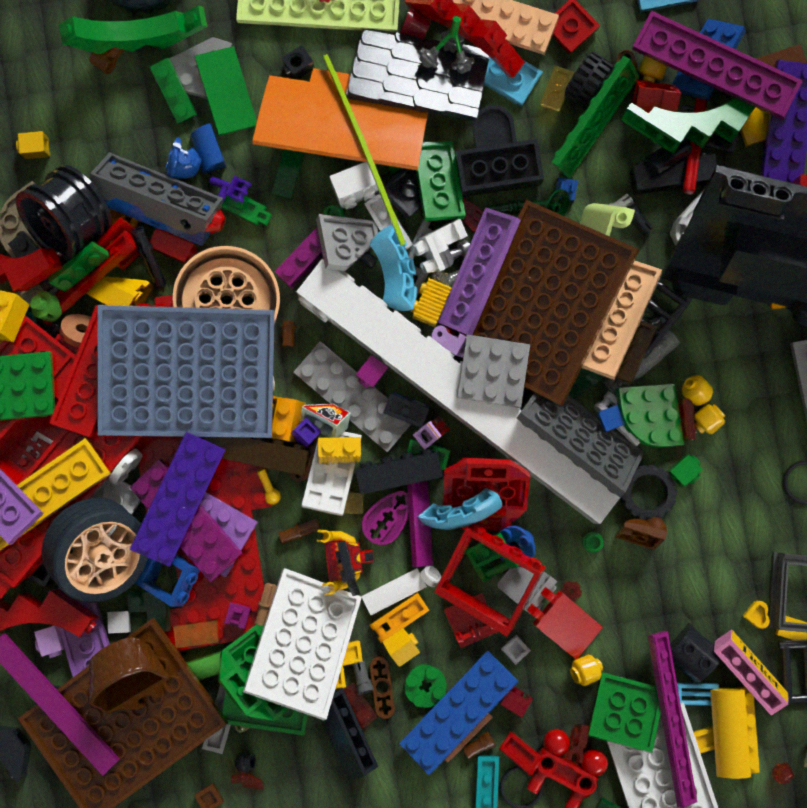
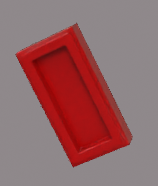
M513 732L508 734L499 748L500 751L531 776L544 759V757Z

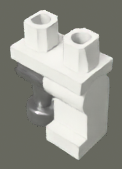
M461 219L453 220L418 238L419 241L412 246L416 256L425 253L427 257L426 261L420 263L423 273L440 272L450 267L459 256H466L470 246L467 240L459 242L458 248L449 250L448 247L449 244L468 236Z

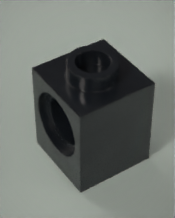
M303 45L282 57V69L287 77L291 76L293 79L298 80L315 68L312 58ZM297 61L302 63L299 67L292 66Z

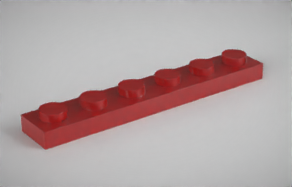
M125 230L105 248L109 253V258L66 292L59 290L55 294L58 297L62 314L136 248L133 237L129 232ZM43 320V322L47 325H51L53 323Z

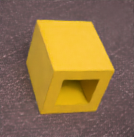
M43 131L18 134L19 141H16V148L18 153L25 159L50 157L49 137Z
M404 628L383 641L388 653L399 667L420 653L416 646L419 643L412 632L408 634Z

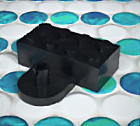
M488 105L480 109L477 118L473 121L472 127L475 148L459 150L455 154L462 197L541 186L544 175L538 139L517 142L513 117L504 107Z

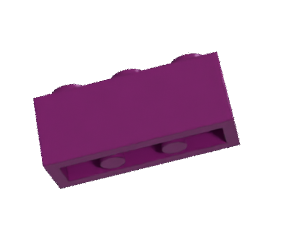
M318 227L275 270L277 277L291 290L323 258Z

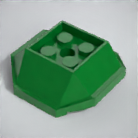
M255 625L220 652L218 682L244 717L274 722L290 708L243 692L264 625Z

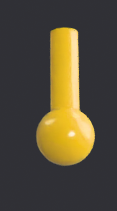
M265 468L258 469V476L266 491L265 501L271 505L278 503L281 498L280 492L273 488Z

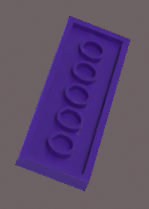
M777 60L775 68L803 81L783 120L771 114L768 115L761 176L793 183V180L799 175H804L807 154V63Z
M187 431L185 432L130 546L131 551L170 567L225 452L224 448Z

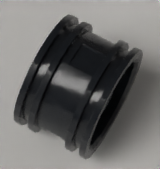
M69 165L57 167L54 171L47 174L44 182L39 185H30L16 196L15 203L18 214L29 234L42 249H54L61 261H69L83 250L85 243L97 241L112 226L109 208L98 189L83 173Z

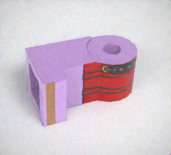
M444 326L435 327L432 332V338L451 353L463 358L467 336L461 333L459 336H456L452 329Z
M439 416L424 425L413 436L425 450L450 430V428ZM421 433L427 437L428 442L422 438Z

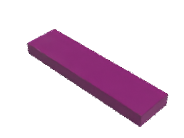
M417 482L407 485L412 567L433 565L431 527L425 525L418 518L429 507L428 482Z

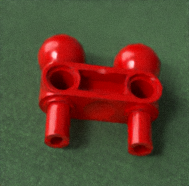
M550 730L544 736V747L538 753L544 758H551L552 763L548 766L540 763L531 777L527 789L538 794L545 778L550 777L572 790L565 808H579L583 799L589 797L596 790L598 776L607 770V757L602 751L591 749L582 756L580 766L562 756L569 750L570 739L563 730ZM583 778L590 779L586 786H581L579 783Z

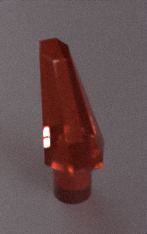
M242 772L241 774L231 775V783H242V787L264 790L263 781L249 773Z

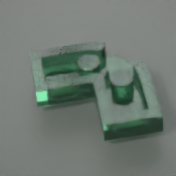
M146 590L127 592L128 613L147 611V622L155 618L164 632L171 631L170 608L168 604Z

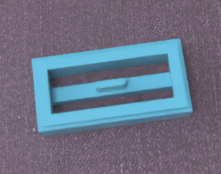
M677 682L680 703L683 702L684 705L711 706V700H682V696H711V692L682 691V688L719 689V684Z

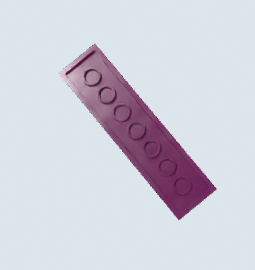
M653 11L650 12L632 47V50L782 120L803 81Z

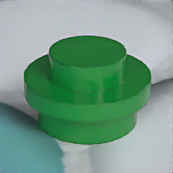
M589 532L583 537L582 544L586 551L596 553L602 549L604 541L600 534Z

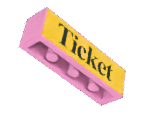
M732 629L715 641L714 652L770 715L788 705V692Z

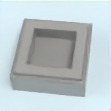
M517 635L513 636L501 648L515 665L531 651Z

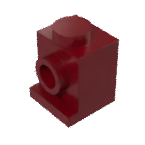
M514 686L499 703L518 716L523 717L533 699L529 694L524 697V692Z

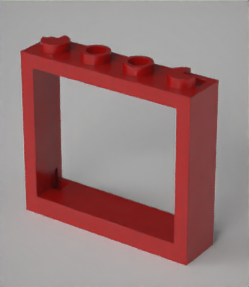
M472 524L465 529L434 593L507 637L514 629L546 567L538 559L530 558L523 554L521 549L504 543L502 538L485 532L486 530L482 526ZM472 538L534 574L510 619L450 583Z

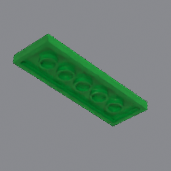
M623 56L614 65L613 72L602 83L596 97L591 99L588 109L579 117L576 127L566 136L565 143L561 149L557 150L554 154L552 163L565 178L570 179L639 78L629 58Z

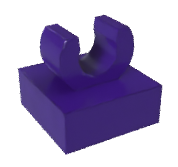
M305 418L291 434L299 445L303 444L307 447L322 431L308 418Z

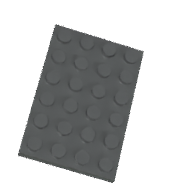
M534 392L517 416V419L521 421L522 425L534 431L540 439L547 441L559 453L568 457L577 467L585 470L594 480L607 487L611 493L621 498L626 493L644 452L637 446H634L615 429L604 433L599 418L569 394L562 406Z

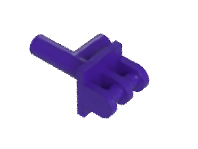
M235 175L231 183L215 177L210 179L211 185L221 188L217 196L222 197L223 202L226 196H229L235 202L243 203L244 195L248 194V187L252 186L248 181L240 179Z

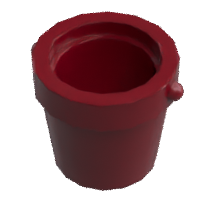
M410 8L400 33L424 39L431 21L415 12L414 8Z

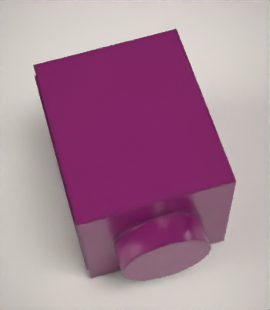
M370 355L356 374L359 378L357 382L366 389L369 386L373 388L388 367Z

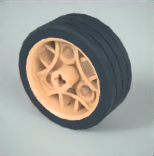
M93 498L77 502L63 510L47 529L42 542L44 567L59 588L70 598L87 603L104 602L115 598L128 590L138 580L146 566L148 557L130 550V546L141 523L121 504L113 500ZM116 525H118L112 533V535L108 534ZM71 547H74V550H73V552H72V554H71V553H70Z

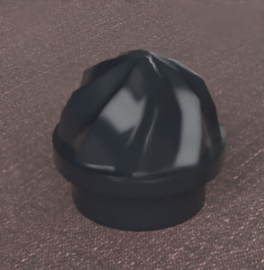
M244 751L238 754L234 762L235 767L243 773L253 771L256 766L254 753Z

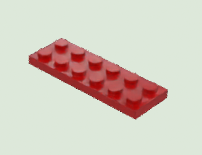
M98 305L95 306L49 422L51 425L92 438L98 423Z

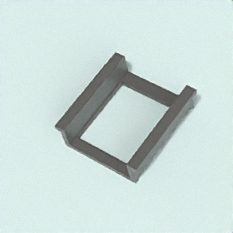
M773 552L769 605L770 623L768 627L784 631L807 633L806 623L785 622L789 565L807 566V555Z

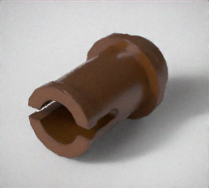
M282 321V325H280L282 328L281 346H295L294 337L295 328H297L295 321Z

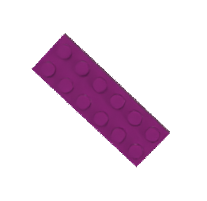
M158 459L130 487L147 509H149L168 469L167 464L162 459ZM199 504L180 547L210 582H213L242 554V551L205 508Z

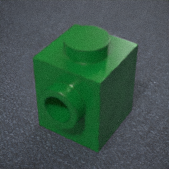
M688 454L683 455L666 472L671 475V478L679 487H685L688 483H695L701 477L699 473L703 469L699 466L701 465L700 461L695 456Z

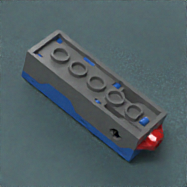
M110 152L90 173V181L98 189L109 209L195 244L203 246L212 233L221 231L225 224L226 218L221 211L222 197Z

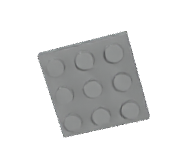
M467 335L457 398L521 408L530 344Z

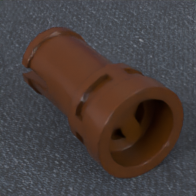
M487 731L479 736V739L463 747L470 760L481 752L496 747V744Z

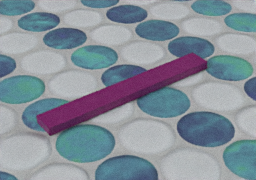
M661 631L648 635L676 803L677 807L684 808L696 803L697 796L668 631Z
M5 633L0 636V664L102 776L107 773L120 758Z

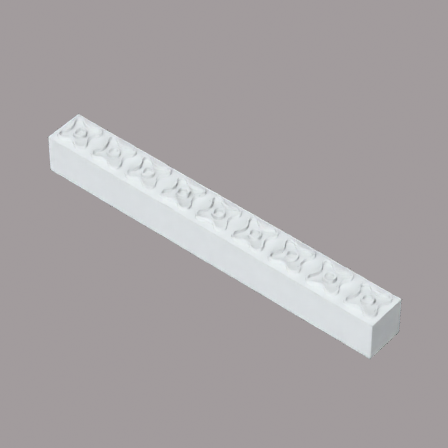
M323 259L318 263L296 291L302 306L315 314L323 322L326 323L327 320L499 452L528 470L533 478L592 523L601 524L620 497L611 493L599 481L594 480L581 467H577L568 457L559 453L547 441L540 439L530 428L522 425L521 421L517 419L521 412L520 408L457 398L463 361L458 363L454 360V355L449 350L442 347L430 336L425 338L421 335V330L416 325L408 321L399 312H391L387 308L388 305L363 285L358 287L354 282L355 279L344 271L325 269Z

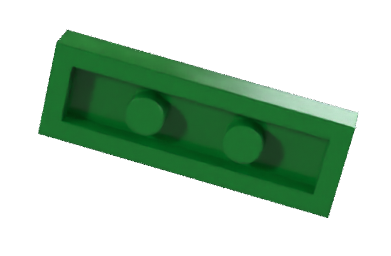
M170 58L150 66L177 124L196 116L194 107Z
M92 241L62 266L63 268L49 276V283L66 292L109 258L108 251Z

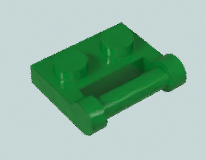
M498 533V534L495 535V536H498V537H500V538H502V539L504 540V538H503V536H502L501 533ZM481 542L465 551L483 582L491 580L492 576L509 568L514 569L519 566ZM500 557H503L505 560L489 569L484 566Z

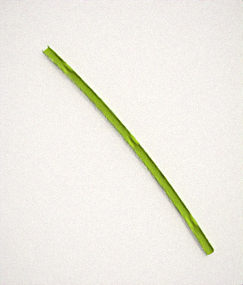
M328 54L323 55L326 67L360 143L400 246L405 245V239L337 73Z

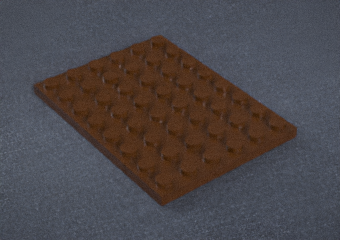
M526 200L518 216V219L521 221L473 332V336L530 344L524 387L563 406L640 250Z
M155 618L149 620L126 638L134 637L149 644L154 654L157 655L158 660H160L161 665H163L164 670L168 673V678L160 685L162 691L160 698L155 699L152 696L142 697L138 702L143 703L144 707L138 710L120 709L111 713L103 712L89 704V666L57 689L120 758L103 776L38 704L18 718L79 808H114L229 723Z

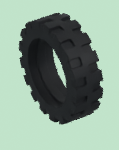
M654 465L639 466L620 502L626 512L637 519L663 518L664 515L672 510V506L676 503V483L672 480L671 475L661 467ZM650 475L656 477L664 486L665 496L663 502L653 510L639 508L631 497L633 483L642 476Z

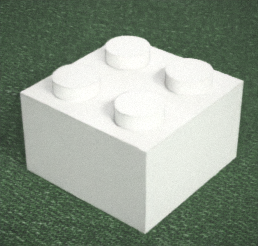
M367 162L329 176L332 189L342 209H351L358 202L363 200L367 202L374 198L375 195H378V188Z

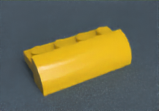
M745 686L710 690L717 777L730 779L750 778L751 774L760 772L754 696Z

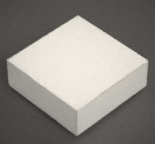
M130 611L107 612L108 634L131 632Z

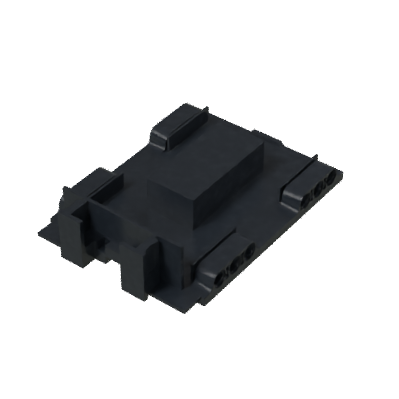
M716 165L685 231L682 233L663 270L662 278L671 281L673 290L681 296H688L718 305H727L733 296L770 305L773 303L785 306L786 309L792 312V318L796 323L807 326V187Z

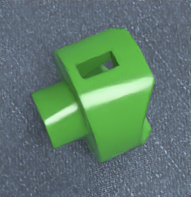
M41 291L33 296L30 301L32 314L37 318L47 322H54L62 314L58 297L47 291Z

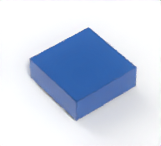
M618 405L597 413L604 433L625 425Z

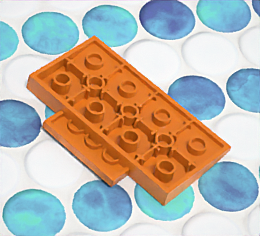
M313 68L310 82L269 75L256 123L253 144L367 162L328 70ZM336 72L345 92L350 74ZM348 99L374 164L418 170L428 113Z

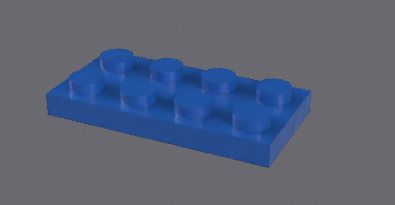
M707 19L700 33L736 49L746 30L744 26ZM681 72L677 73L672 84L678 87L681 94L707 101L714 90L713 87Z

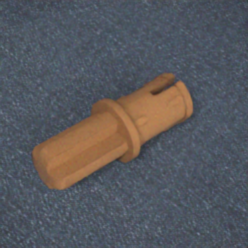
M265 584L261 602H258L260 606L255 621L257 625L265 624L277 587L275 584Z

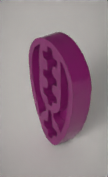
M404 491L389 494L380 499L367 511L362 521V529L369 541L377 545H386L393 542L399 536L409 514L408 494ZM405 495L407 503L405 505L400 504L397 509H394L397 503L396 496L401 497ZM393 512L392 517L394 520L386 522L387 529H381L379 532L381 537L371 538L372 533L370 530L372 528L374 530L377 529L378 524L376 522L378 520H384L383 513Z

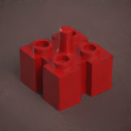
M637 79L634 84L631 103L642 108L648 114L654 107L677 112L681 92L675 84L653 83Z

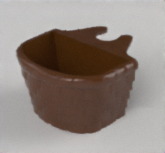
M134 637L125 638L106 646L92 656L88 663L90 674L89 704L103 712L111 713L120 709H142L144 704L138 702V700L145 696H152L155 699L162 696L160 685L168 678V673L164 670L163 665H161L157 655L154 654L151 646Z

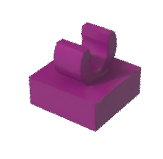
M230 602L224 623L245 629L251 607Z

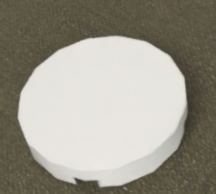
M133 449L119 462L109 477L111 484L118 486L128 477V473L137 467L142 458L139 450Z

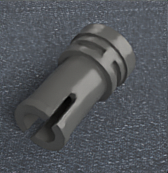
M365 661L359 662L361 671H359L357 663L352 664L357 681L358 695L374 691L371 680L368 677Z

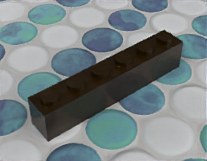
M200 437L224 448L225 452L222 459L301 476L305 475L310 452L306 451L303 445L293 444L292 448L284 446V441L273 439L272 443L264 442L265 438L252 437V439L245 437Z

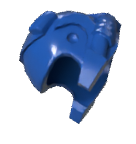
M177 137L169 153L166 175L174 179L194 177L200 168L201 158L194 148L188 151L181 148V139Z

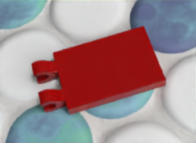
M545 587L540 594L550 602L543 611H540L533 604L529 606L527 611L536 618L533 624L577 660L603 627L560 590L555 595Z

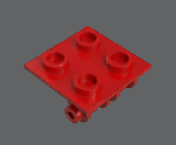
M482 593L473 596L487 605ZM456 605L444 609L460 648L498 632Z

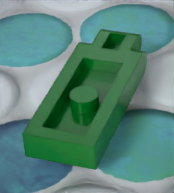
M226 196L224 202H222V209L256 226L259 223L267 226L272 217V214L266 211V206L246 196L243 197V203H237L229 196Z

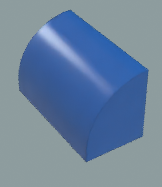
M206 124L194 130L190 138L195 151L201 158L200 166L203 175L226 167L211 124Z

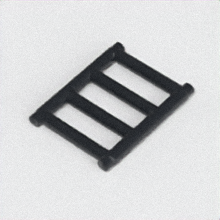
M658 281L655 288L679 305L671 314L650 299L647 307L666 321L660 329H657L644 356L645 359L651 354L692 301L690 297L686 296L684 298L660 281Z
M807 640L779 641L778 647L782 653L783 687L788 692V704L807 703ZM802 648L805 694L792 695L790 649Z

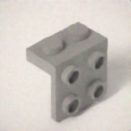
M523 567L509 569L497 586L518 604L534 574ZM543 572L524 610L527 611L531 604L540 610L544 604L541 601L545 598L540 593L545 587L554 592L557 588L555 586L557 581Z

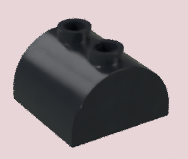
M690 623L685 626L670 644L674 666L695 684L704 680L716 668L721 659L714 652L715 645Z

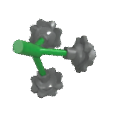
M453 17L451 28L441 33L442 38L436 47L434 46L431 50L425 48L419 50V61L423 66L436 68L439 65L436 56L440 53L439 50L444 47V51L450 50L451 53H455L457 50V59L451 64L453 70H457L461 74L471 70L472 64L475 61L473 57L465 56L464 51L461 49L464 37L458 34L461 23L460 17Z

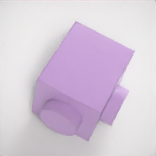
M51 626L34 632L36 636L35 647L41 654V657L49 655V658L62 654L61 650L64 649V645L57 626Z

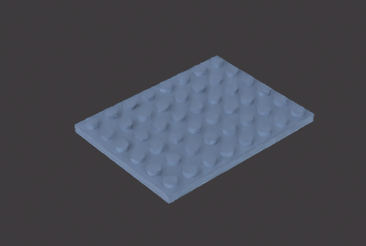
M98 305V435L184 436L187 431L197 437L272 438L274 310Z

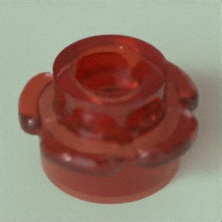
M567 581L563 584L561 592L570 600L575 601L582 595L581 586L578 582Z

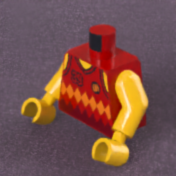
M320 529L317 532L323 533L324 536L321 540L317 539V542L325 543L329 582L323 583L322 587L328 585L330 590L324 595H332L336 591L348 588L347 582L343 583L340 575V570H343L342 563L338 564L335 552L339 551L337 543L346 541L355 570L356 581L359 579L360 573L363 572L362 564L374 562L373 550L361 551L360 542H356V539L347 533Z

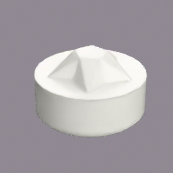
M426 566L420 573L422 580L430 587L437 586L441 579V574L433 566Z

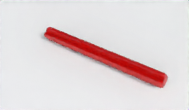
M696 98L694 113L706 111L708 101ZM692 141L689 144L692 146V153L687 158L683 192L690 195L694 193L696 188L701 147Z

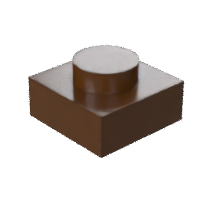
M214 782L194 795L201 808H215L224 802Z

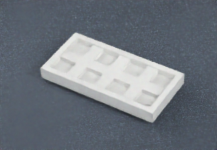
M344 431L339 437H362V435ZM319 434V437H318V438H328V437H326V436H324V435H322V434ZM317 442L302 507L343 516L355 463L347 462L345 464L343 462L341 464L339 462L337 464L335 462L333 464L330 462L328 464L326 462L324 464L322 462L320 464L318 462Z

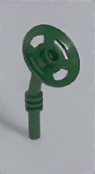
M558 189L547 201L530 202L565 217L569 205V195L566 190ZM560 197H562V204H561V205L559 204V198H560ZM517 199V202L515 200L511 202L510 200L508 203L485 206V208L498 212L509 211L512 213L513 210L514 212H517V210L521 211L525 201Z

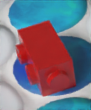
M159 228L155 229L149 242L153 245V251L183 264H186L192 257L198 254V251H196L197 247L193 242Z

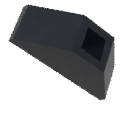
M0 726V762L7 768L8 776L18 782L27 775L31 743L19 728Z

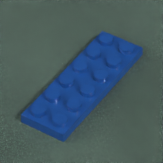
M487 651L399 744L428 775H431L519 681Z

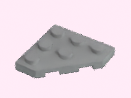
M212 37L170 58L186 93L207 99L194 56L232 47V43Z
M319 214L316 218L325 269L346 271L371 248L369 244L378 234L375 221Z

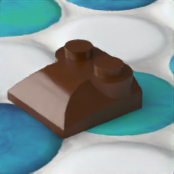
M651 517V519L647 520L631 519L623 524L616 532L614 538L655 550L666 539L667 525L663 523L662 519L657 517Z

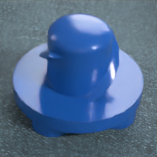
M508 526L499 532L509 546L517 547L526 556L534 558L536 550L534 538L529 531L518 526Z

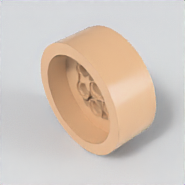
M232 246L206 249L192 257L183 266L176 278L173 289L174 307L274 310V325L276 323L280 304V293L276 278L268 265L250 251ZM219 277L223 282L219 286H214L211 284V280ZM239 278L243 280L244 284L236 287L232 284V281ZM202 295H209L211 297V301L207 304L200 302L199 299ZM223 296H230L233 301L226 305L221 302V298ZM249 296L254 302L251 305H245L242 299Z

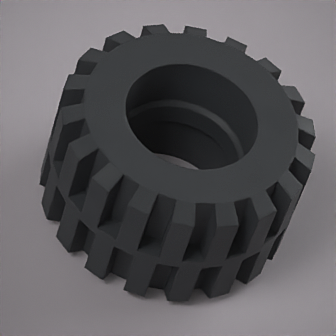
M595 51L591 52L572 76L565 89L564 96L583 109H587L591 99L596 97L600 91L602 83L613 72L614 64Z

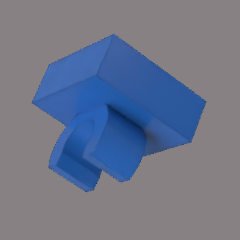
M558 177L555 191L558 189L566 190L569 195V202H574L578 181Z

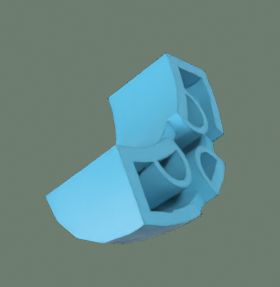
M391 224L381 230L369 245L376 253L382 266L385 281L383 301L394 310L409 311L414 308L417 287L414 286L413 275L416 274L413 258L409 259L405 246H407L406 241L405 245L400 246Z
M486 488L474 497L464 501L463 506L453 508L451 505L442 506L433 503L418 518L425 525L440 530L458 529L475 524L491 516L502 507V501L498 493Z

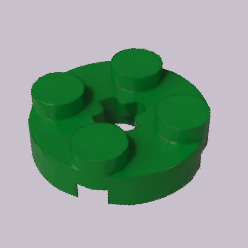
M421 664L412 668L405 680V693L415 706L423 708L433 707L445 696L447 688L446 679L438 668L428 664ZM423 680L432 684L429 687V691L420 689L419 686L422 685Z

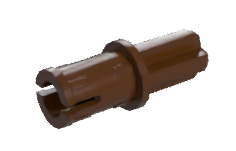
M313 519L300 525L297 523L295 527L280 531L278 534L284 545L298 538L303 539V536L316 532L321 527L319 521Z

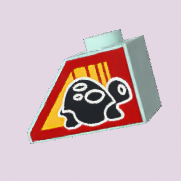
M335 404L304 405L301 410L300 423L305 418H308L322 431L320 434L328 438H337L348 428L350 412Z

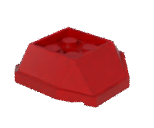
M462 458L459 462L444 470L443 506L460 507L463 506L464 501L474 497L486 488L498 493L502 501V507L491 516L473 525H480L485 530L501 531L510 526L513 521L518 519L527 510L530 472L510 459Z

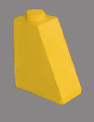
M104 276L86 294L105 305L136 306L140 303H145L154 287L147 280Z

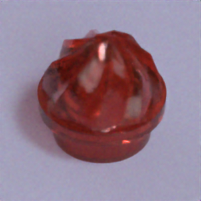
M779 762L774 766L772 777L778 783H790L791 779L795 778L787 762L782 764Z

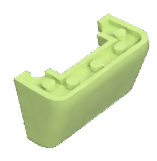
M592 203L584 208L580 224L610 236L612 227L625 228L630 225L635 210L620 206Z

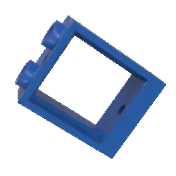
M176 553L171 564L181 569L182 573L171 595L154 584L163 564L148 558L146 566L135 584L171 607L184 606L189 599V593L193 584L198 579L200 571L198 567Z

